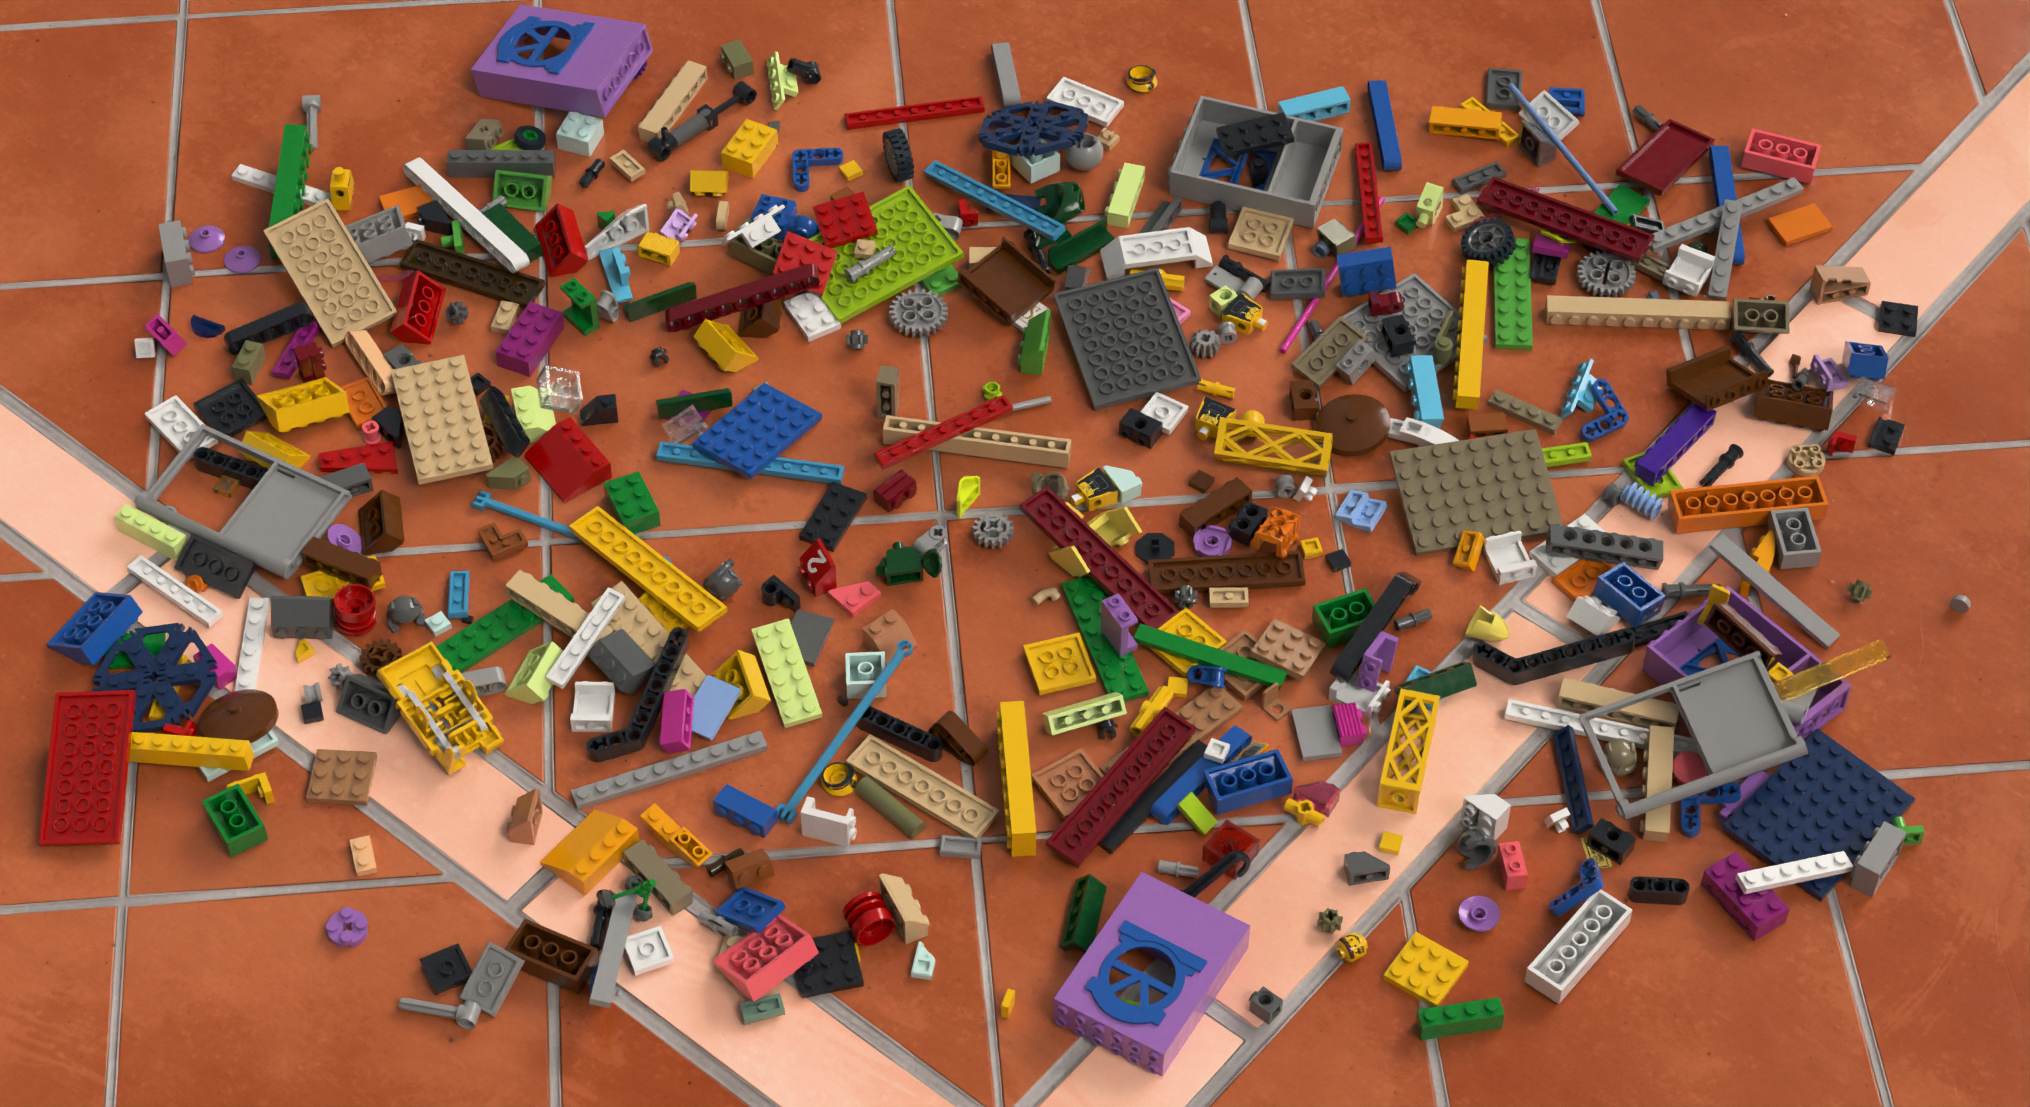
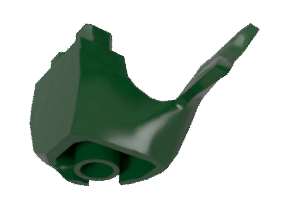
M1058 182L1036 189V198L1046 199V205L1038 206V212L1045 216L1054 217L1053 220L1063 225L1066 221L1084 213L1086 208L1083 191L1079 187L1080 184L1076 182ZM1066 228V231L1055 241L1037 234L1034 246L1042 248L1054 243L1059 244L1072 237V234Z

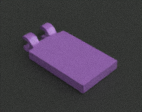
M1763 771L1750 775L1739 786L1741 790L1740 800L1736 803L1722 804V810L1719 813L1721 816L1718 818V821L1724 824L1770 776Z

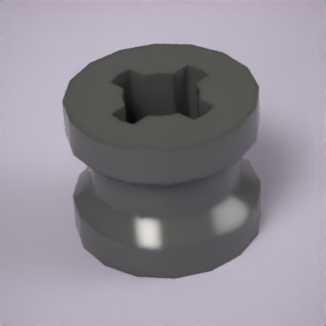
M1610 483L1604 489L1601 497L1604 500H1609L1611 505L1617 506L1621 502L1620 496L1623 489H1618L1616 484Z

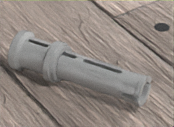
M889 245L867 260H859L855 266L850 269H844L847 279L854 283L862 275H868L869 270L897 255L896 250L889 253L894 248L892 245Z

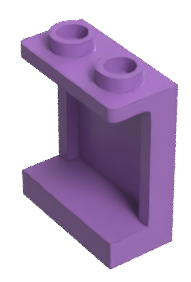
M1115 594L1102 600L1101 631L1120 657L1136 650L1138 644L1128 632V628L1138 623L1137 617L1120 594Z
M1383 631L1380 632L1363 655L1356 686L1371 692L1376 690L1380 671L1383 670L1389 673L1392 669L1399 642L1398 637Z

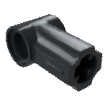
M791 58L788 61L787 72L805 78L809 84L820 82L821 74L816 62L810 61L806 63L796 58Z
M1215 201L1210 204L1209 233H1228L1226 204H1223L1222 201Z

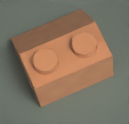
M894 609L862 628L863 643L872 652L885 651V665L888 664L896 653L899 641L908 640V645L910 641L913 650L918 647L905 620Z
M535 788L518 797L516 805L512 806V820L508 822L506 830L512 843L535 845L543 815L540 789Z

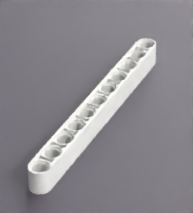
M418 157L403 165L406 176L415 185H420V188L426 194L429 193L431 195L429 196L430 198L437 200L441 208L452 219L459 220L461 227L511 273H515L530 265L529 258L523 250L422 158Z

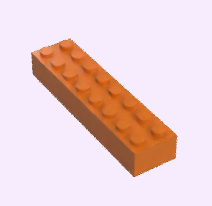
M1819 476L1670 490L1667 506L1675 532L1680 534L1767 525L1770 511L1808 507L1812 520L1825 519L1828 502Z

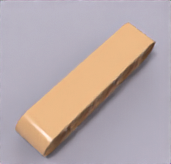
M366 330L348 331L345 335L346 345L380 395L396 394L391 374L393 369Z

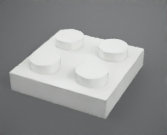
M1156 392L1142 409L1141 413L1163 422L1162 432L1170 435L1188 412V406Z
M661 926L627 937L624 949L635 976L675 963L674 956Z

